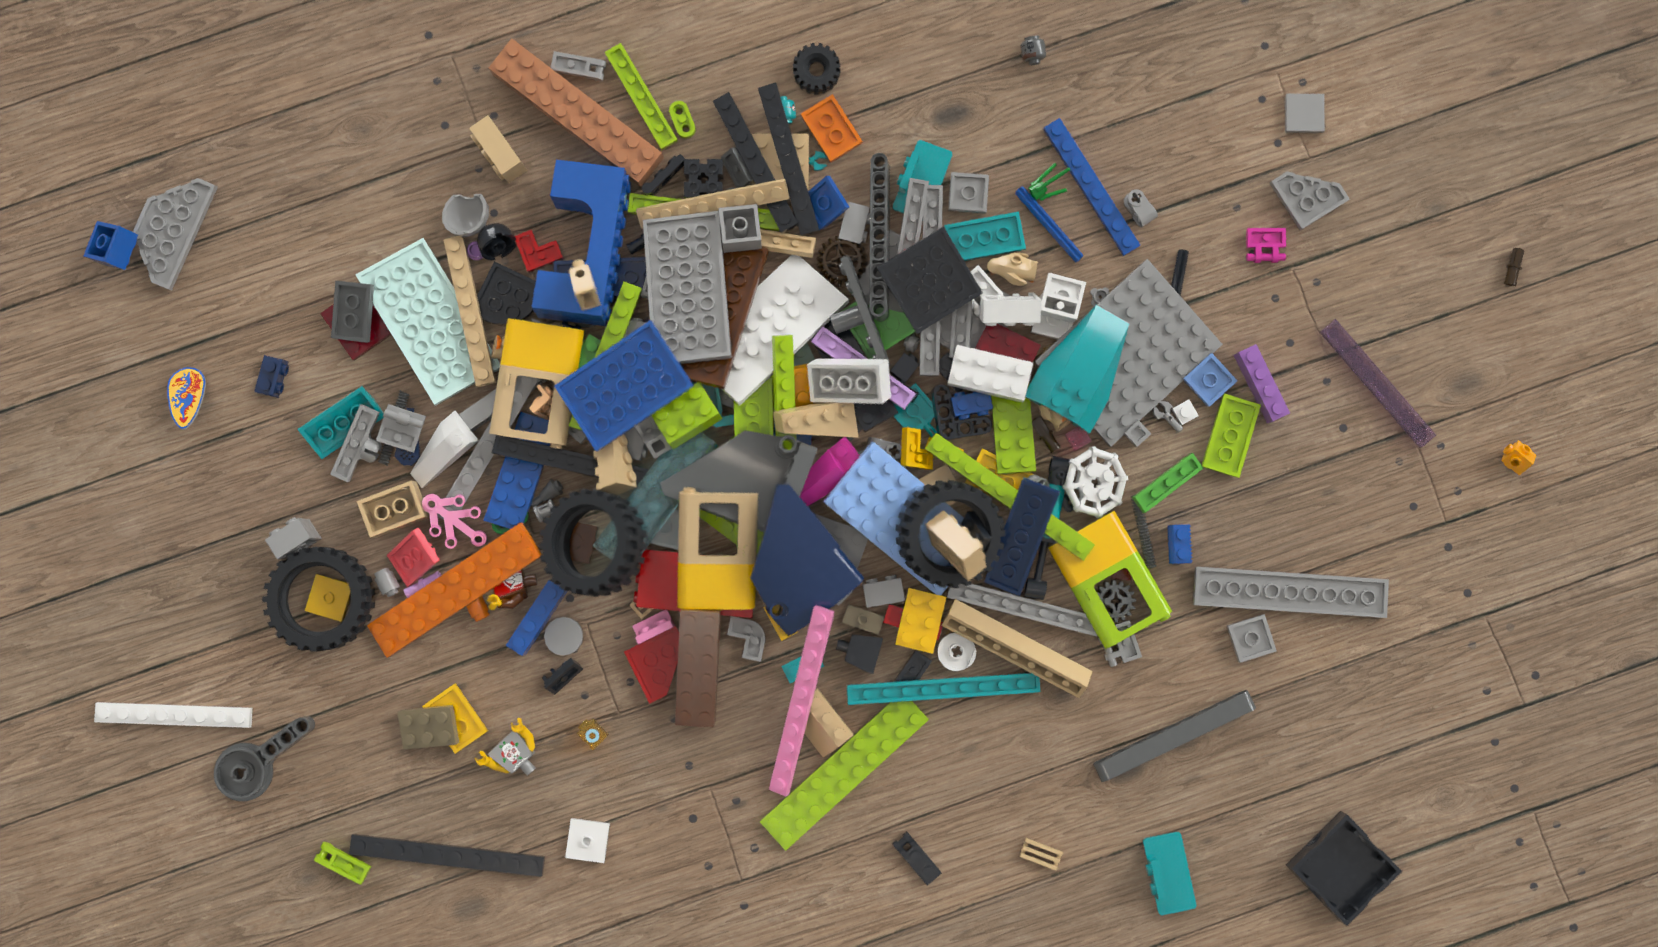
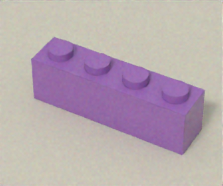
M1255 344L1233 355L1257 404H1261L1260 410L1266 422L1270 423L1290 414L1257 345Z

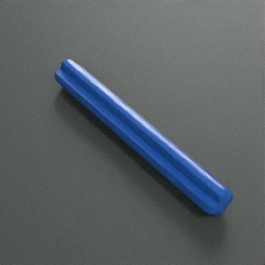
M1023 186L1015 192L1016 196L1074 262H1078L1083 257L1081 251Z

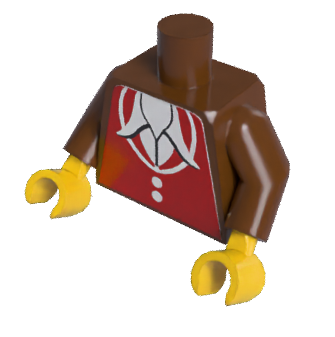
M522 569L493 588V594L487 599V602H492L489 605V609L494 610L496 607L515 608L528 597L527 587L538 585L536 574L525 576Z

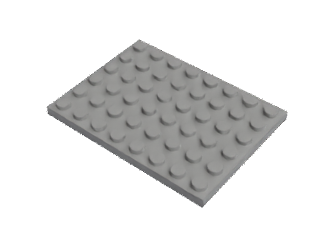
M1148 259L1141 263L1096 304L1129 323L1109 400L1093 427L1109 447L1114 445L1137 420L1140 421L1184 380L1183 378L1209 354H1213L1223 345ZM1087 314L1041 354L1034 363L1039 367L1043 360L1053 352Z

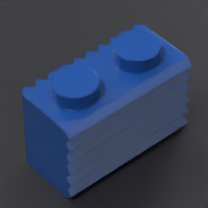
M1189 524L1167 526L1169 564L1192 562V552H1190L1192 550L1190 548L1192 546L1190 544L1192 542L1190 540L1191 526Z

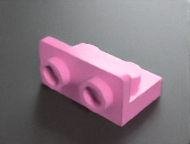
M668 610L661 611L633 625L638 644L675 627Z

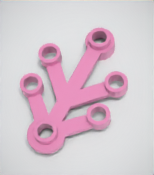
M429 494L422 500V507L430 516L431 527L429 533L431 536L437 537L442 532L441 527L438 525V513L444 518L447 537L445 546L452 549L457 545L453 525L469 536L474 546L480 547L485 544L487 535L484 531H474L458 519L464 517L478 518L481 514L479 507L473 506L470 509L448 511L443 506L455 505L461 507L465 503V497L459 494L455 497L440 499L435 494ZM456 498H462L463 503L458 504ZM429 501H434V502H435V506H434V507H430V506L428 505V502H429ZM473 509H476L478 511V515H472L471 511ZM432 528H438L439 533L434 534ZM480 536L482 541L476 542L475 537ZM448 540H454L455 544L449 545Z

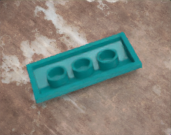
M361 386L298 428V431L318 456L323 459L343 445L361 404L380 412L376 423L384 418V413L375 399Z

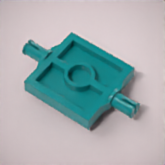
M915 383L910 388L919 392V395L913 403H909L905 410L892 402L898 411L894 418L903 428L925 429L932 437L937 433L930 424L934 418L933 404Z

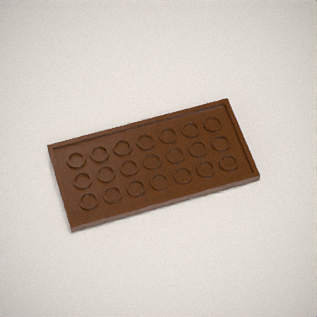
M767 248L723 252L732 358L680 364L691 382H699L703 385L725 389L769 253Z

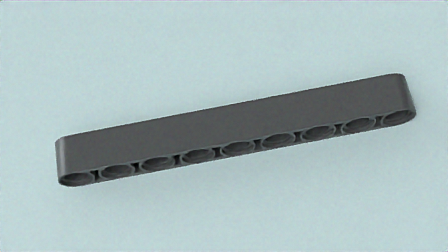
M876 153L872 156L870 163L869 309L873 318L878 322H882L889 317V287L882 276L876 277L875 274L878 272L877 267L890 259V164L885 154ZM878 162H885L881 167L876 166ZM878 180H885L881 185L876 184ZM878 198H884L882 203H876ZM878 216H884L882 221H876ZM884 234L881 240L875 239L877 235ZM877 253H884L882 258H875ZM878 289L884 290L883 294L879 296L875 295V292ZM877 308H884L881 314H875Z
M1248 690L1241 691L1094 762L1093 765L1101 782L1108 781L1256 709V706Z

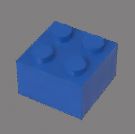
M97 221L83 257L102 265L125 270L129 264L132 250L136 246L138 234L117 225Z

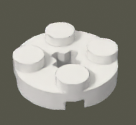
M949 633L938 644V659L949 670H964L971 666L975 660V644L956 633ZM959 646L962 654L954 657L951 650Z

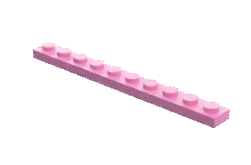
M814 606L769 787V790L783 796H788L790 793L834 616V611L820 606Z

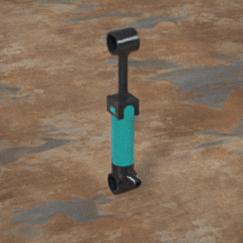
M1052 455L1048 470V482L1050 488L1060 491L1052 515L1059 519L1065 493L1063 485L1068 473L1070 459ZM1044 534L1041 541L1034 579L1027 578L1024 597L1044 600L1047 581H1042L1041 579L1048 544H1056V541Z

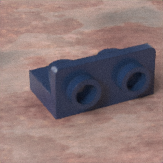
M264 355L254 392L279 398V395L284 390V377L289 372L288 361Z

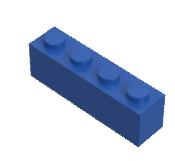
M548 580L506 646L521 656L526 655L568 591L562 590L560 588L561 585L554 584L551 580Z

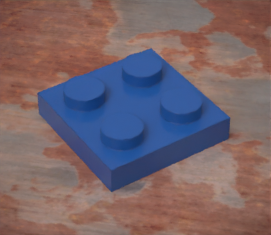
M825 176L808 191L820 230L826 228L849 208V205L830 176Z

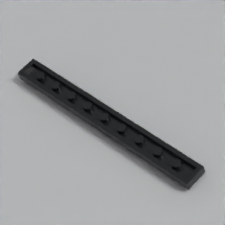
M360 834L351 835L349 855L538 877L543 876L545 856Z

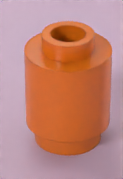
M483 596L466 606L471 618H474L475 622L490 615Z

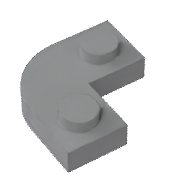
M731 616L727 635L746 639L742 658L761 662L765 645L763 628L753 620Z

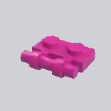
M1286 228L1246 229V248H1254V254H1246V261H1254V263L1271 261V263H1278V261L1286 260V254L1279 253V248L1286 247ZM1262 248H1271V253L1262 254Z

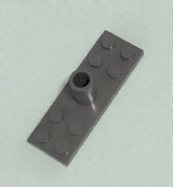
M849 256L840 258L842 263L839 264L842 275H846L848 278L846 286L849 293L854 294L857 306L830 316L834 330L838 334L865 324L869 334L866 337L870 348H874L876 353L873 355V358L888 359L852 260Z

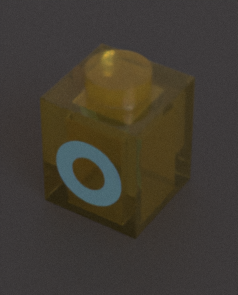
M586 719L578 727L580 731L577 733L592 750L596 749L609 735L594 719L590 721Z

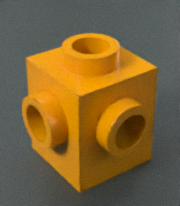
M1518 440L1513 445L1509 444L1505 447L1501 461L1508 469H1512L1515 473L1521 475L1534 464L1536 454L1532 452L1528 445Z

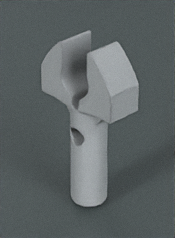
M1166 401L1159 402L1164 408V412H1159L1154 407L1153 416L1157 420L1164 418L1176 432L1182 431L1183 427L1170 414V409L1173 406Z

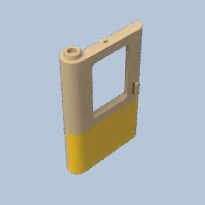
M507 319L489 434L551 443L550 447L562 449V445L566 446L571 412L555 387L546 434L513 430L509 427L517 377L526 376L552 380L556 385L579 368L584 336L583 330Z
M691 487L683 488V491L679 492L678 608H755L756 587L750 576L757 558L758 493H699L695 491V488ZM701 503H737L739 505L738 552L736 555H700L698 553L699 505Z

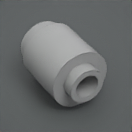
M388 567L374 574L376 577L374 580L382 596L387 595V597H391L398 593L397 589L400 588V585L393 571H390Z

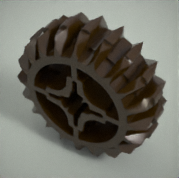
M835 236L836 242L829 238V246L826 243L822 244L825 250H818V253L822 256L816 257V260L822 262L817 264L818 269L823 268L819 274H827L825 276L827 281L832 278L831 284L834 285L836 280L838 281V287H841L843 281H845L846 286V282H848L847 276L834 274L828 268L840 269L837 263L840 253L841 257L849 256L852 263L858 261L855 268L858 279L862 278L859 272H866V269L861 266H867L868 262L863 260L867 258V254H861L865 250L864 247L857 248L859 246L858 243L852 244L851 241H839V237ZM842 247L851 249L855 255L845 254ZM836 248L837 256L831 259V261H826L828 254Z

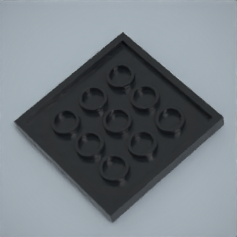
M944 226L877 267L916 334L983 294Z

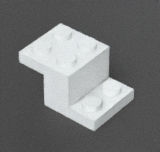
M1048 273L1044 291L1039 297L1042 300L1041 321L1032 326L1031 333L1057 340L1065 334L1078 318L1086 282Z

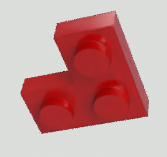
M532 230L515 236L516 244L528 273L550 265L553 261L564 259L556 240L538 246Z

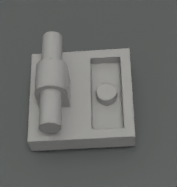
M388 404L376 441L414 453L426 416Z

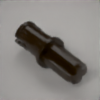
M1521 248L1512 249L1510 262L1506 265L1508 270L1504 284L1507 286L1517 285L1524 250Z
M1039 416L1032 420V425L1040 436L1039 439L1043 440L1050 453L1059 449L1061 446L1051 433L1053 431L1049 430L1043 419Z

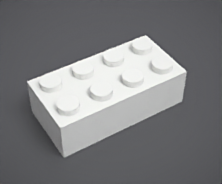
M957 345L947 385L1023 403L1033 362Z
M815 359L807 364L811 402L883 404L891 398L888 359Z

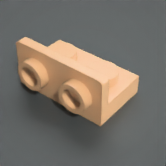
M539 384L537 388L543 395L537 397L529 409L534 414L549 420L554 390L552 391L550 387H544Z

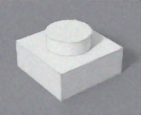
M1190 400L1171 409L1180 425L1198 417Z

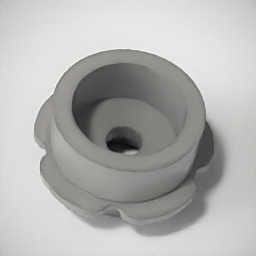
M915 334L906 337L903 344L905 350L915 352L920 338L915 337Z

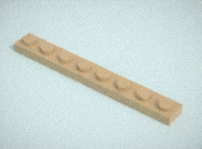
M780 179L637 208L636 213L642 229L643 220L719 211V208L762 205L789 199L786 180Z
M456 236L443 239L475 384L477 387L496 383L464 237Z

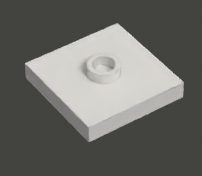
M571 818L565 858L604 863L610 823Z

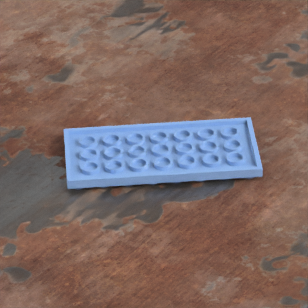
M872 441L823 502L930 591L941 596L948 586L946 588L940 587L915 574L905 564L906 560L899 554L901 548L896 544L899 532L895 529L896 525L901 523V518L898 515L900 512H905L907 507L904 503L906 500L911 502L915 498L912 494L916 490L919 492L924 490V484ZM946 502L935 506L926 515L920 528L919 542L922 551L929 560L938 565L952 566L931 545L925 525L943 510L948 515L952 514L959 525L962 523L964 517Z

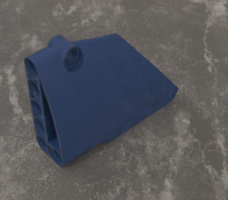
M790 484L776 485L766 528L750 578L765 604L767 613L785 634L790 636L810 624L814 606L826 609L832 608L859 586L864 577ZM775 605H780L779 611L772 613V608Z

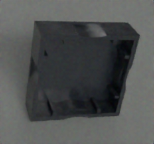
M1341 811L1286 864L1321 903L1346 926L1367 907L1374 896L1382 892L1403 872L1382 850L1370 841L1367 834L1348 814Z

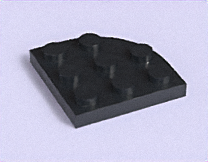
M494 261L477 295L482 319L496 325H507V319L522 321L534 311L532 309L536 281Z

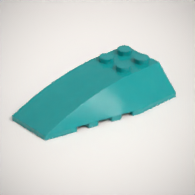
M1095 305L1053 352L1043 360L1027 388L1025 398L1039 406H1045L1073 422L1074 426L1090 434L1109 400L1129 323Z

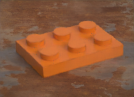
M833 94L800 114L830 163L863 143Z

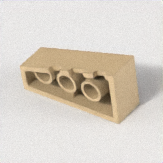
M820 402L773 412L775 429L781 433L859 438L854 403Z
M625 434L601 450L593 451L594 458L598 461L595 475L599 476V483L596 484L599 491L619 495L637 488L636 475L633 472L632 457L628 451V440Z

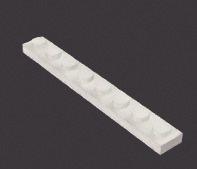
M97 702L95 703L94 722L250 728L252 725V708Z

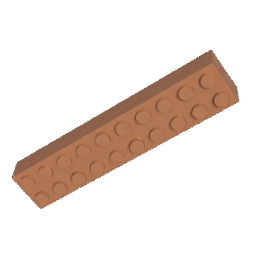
M512 38L488 67L496 78L610 165L625 168L629 179L639 187H642L664 159L662 152Z

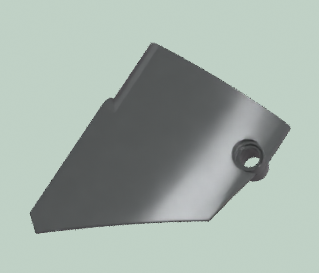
M743 431L717 449L662 481L660 485L663 495L679 501V492L687 487L695 488V491L699 493H758L757 530L764 532L776 485L790 484L800 497L818 448L798 441L789 435L779 437ZM789 441L792 444V449L785 450L782 442ZM701 503L699 505L700 510L738 524L739 505L737 503Z

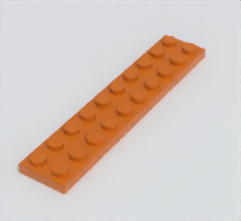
M519 523L369 623L367 627L386 658L391 657L539 559L542 553L523 523Z

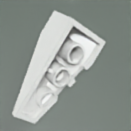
M453 411L439 424L410 473L421 488L428 485L479 441L456 411Z

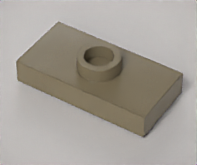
M848 604L842 623L879 635L885 616Z

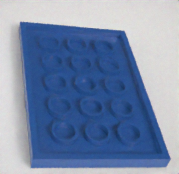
M650 320L557 383L554 387L595 451H599L687 392L694 385L653 321Z

